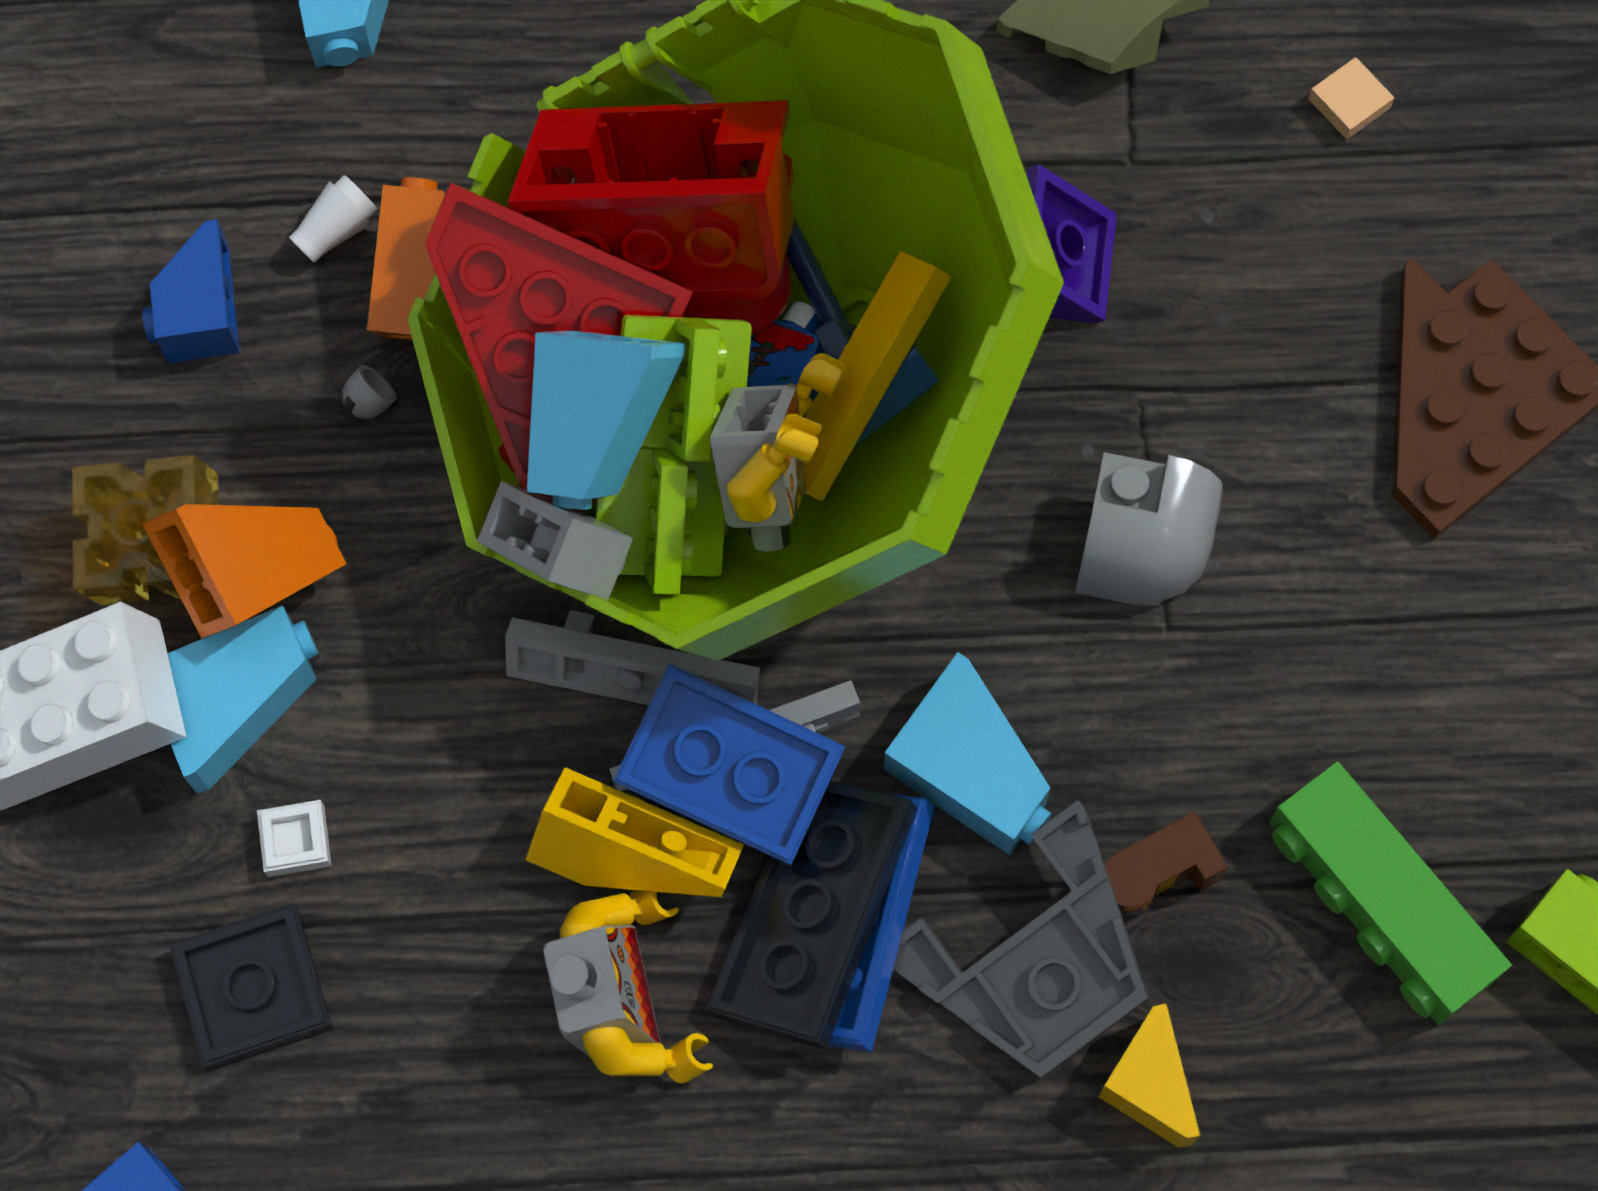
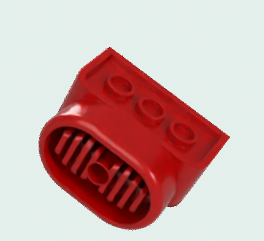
M789 100L540 110L508 198V206L514 211L691 290L693 293L682 317L744 320L751 324L752 336L769 326L781 315L789 302L792 292V279L787 249L794 224V209L790 193L794 180L792 159L782 149V142L790 115Z

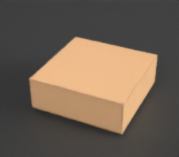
M1355 57L1314 86L1308 99L1346 139H1349L1389 110L1395 97Z

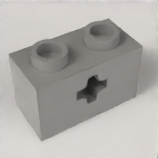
M501 481L477 542L547 581L609 600L617 577L623 570L625 557L633 538L577 509L559 508L552 504V498L527 492L526 489Z

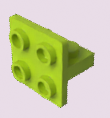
M626 315L623 317L621 336L685 343V355L641 448L668 449L684 461L710 462L712 449L710 436L732 388L747 387L752 329L750 323L744 320L641 315Z
M640 448L619 494L596 498L595 519L633 538L620 575H645L654 594H680L681 576H719L722 572L725 515L712 449L710 462L684 461L668 449Z

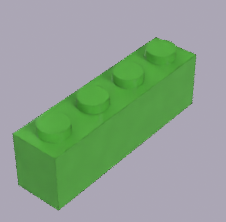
M1338 761L1277 807L1269 825L1274 829L1271 835L1278 849L1292 863L1296 864L1301 861L1316 879L1314 888L1322 902L1332 912L1336 914L1343 912L1359 931L1356 937L1364 952L1376 964L1382 966L1386 963L1403 983L1400 986V991L1404 999L1420 1016L1426 1018L1430 1015L1438 1026L1441 1025L1512 966L1497 946Z

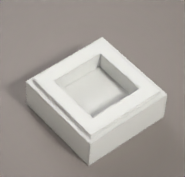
M321 800L257 810L263 869L267 877L332 867L325 807Z

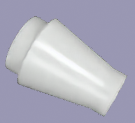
M343 175L335 184L330 181L327 183L297 230L289 236V239L315 263L323 254L370 226L371 222L368 219L378 209L348 177Z

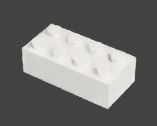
M118 602L0 651V811L187 737L160 620L123 602Z

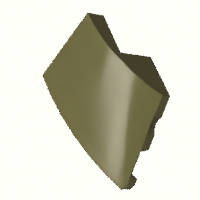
M1017 0L998 18L996 31L1009 38L1014 33L1020 31L1039 37L1046 41L1047 52L1064 58L1076 59L1086 66L1113 74L1154 62L1163 20L1207 8L1210 0Z

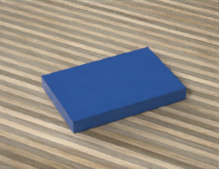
M668 664L613 783L790 866L846 746L674 665Z

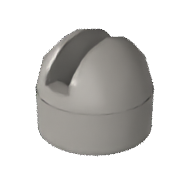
M361 365L347 379L342 388L343 404L349 406L355 403L352 414L365 420L375 418L383 413L397 398L390 383L379 372L367 365Z

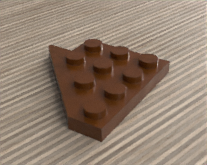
M1413 257L1405 263L1401 272L1392 496L1436 540L1598 409V365L1492 259L1448 293Z

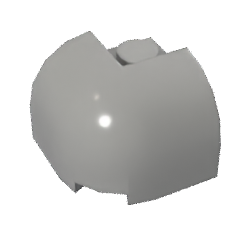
M1104 452L1075 593L1132 605L1160 606L1162 601L1185 593L1197 580L1200 581L1213 548L1223 494L1222 481L1211 470L1192 461L1168 455L1166 464Z

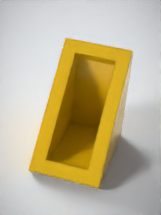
M1166 1004L1152 1007L1104 1085L1099 1098L1176 1147L1183 1148L1192 1146L1200 1136L1168 1008Z

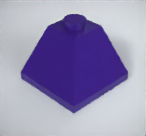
M1042 165L1032 166L1027 170L1026 176L1064 282L1049 318L1088 323L1103 322L1106 319L1117 214Z

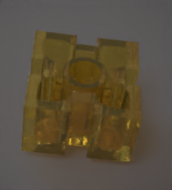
M195 455L145 460V475L136 474L121 462L72 467V516L88 525V539L73 540V589L100 605L116 604L118 602L149 601L148 586L151 585L171 598H180L143 523L184 504L219 505L218 474Z

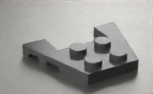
M1079 800L1031 835L1071 889L1069 894L965 972L958 966L927 921L920 918L903 931L893 968L894 971L918 987L921 992L972 1026L971 1028L1040 1078L1048 1075L1150 999L1087 810Z

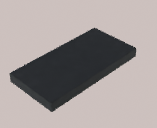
M830 780L792 864L789 866L768 855L765 856L705 1010L715 1018L827 1050L918 807L910 799Z

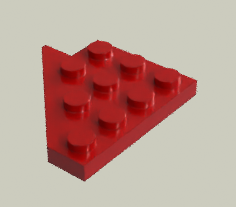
M450 182L424 241L520 487L526 490L536 332L580 331L621 336V324L624 316L682 317L693 293L681 285Z

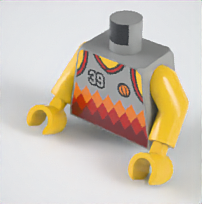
M825 353L813 356L803 369L797 384L732 388L710 436L725 521L732 528L750 527L753 547L757 550L776 551L787 547L791 543L789 524L794 522L806 489L804 462H810L818 446L817 436L822 428V425L803 417L813 406V401L809 395L813 389L831 398L846 370L845 363Z
M633 890L629 896L622 893L577 904L568 912L560 929L561 939L544 944L543 951L559 1028L565 1039L588 1055L597 1069L604 1074L611 1076H660L665 1070L670 1078L682 1084L710 1070L713 1064L699 1063L692 1055V1052L709 1044L708 1039L702 1034L693 1033L668 1049H665L660 1042L635 926L631 925L634 919L641 925H650L678 913V907L670 910L663 909L658 903L657 892Z

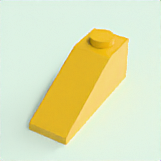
M565 767L542 810L525 860L584 886L722 897L744 844Z

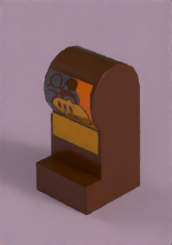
M1195 811L1116 853L1105 864L1123 918L1141 915L1148 909L1154 896L1188 878L1192 879L1200 893L1222 881L1228 869L1226 862Z

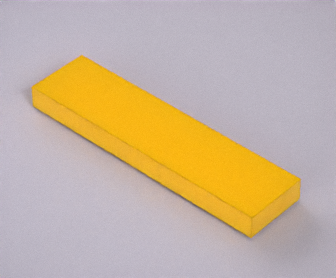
M902 251L899 252L838 358L839 361L846 364V370L831 398L818 393L813 406L807 412L805 418L822 425V428L817 436L818 446L810 462H804L806 476L805 493L820 502L826 497L948 285L951 276L938 267Z

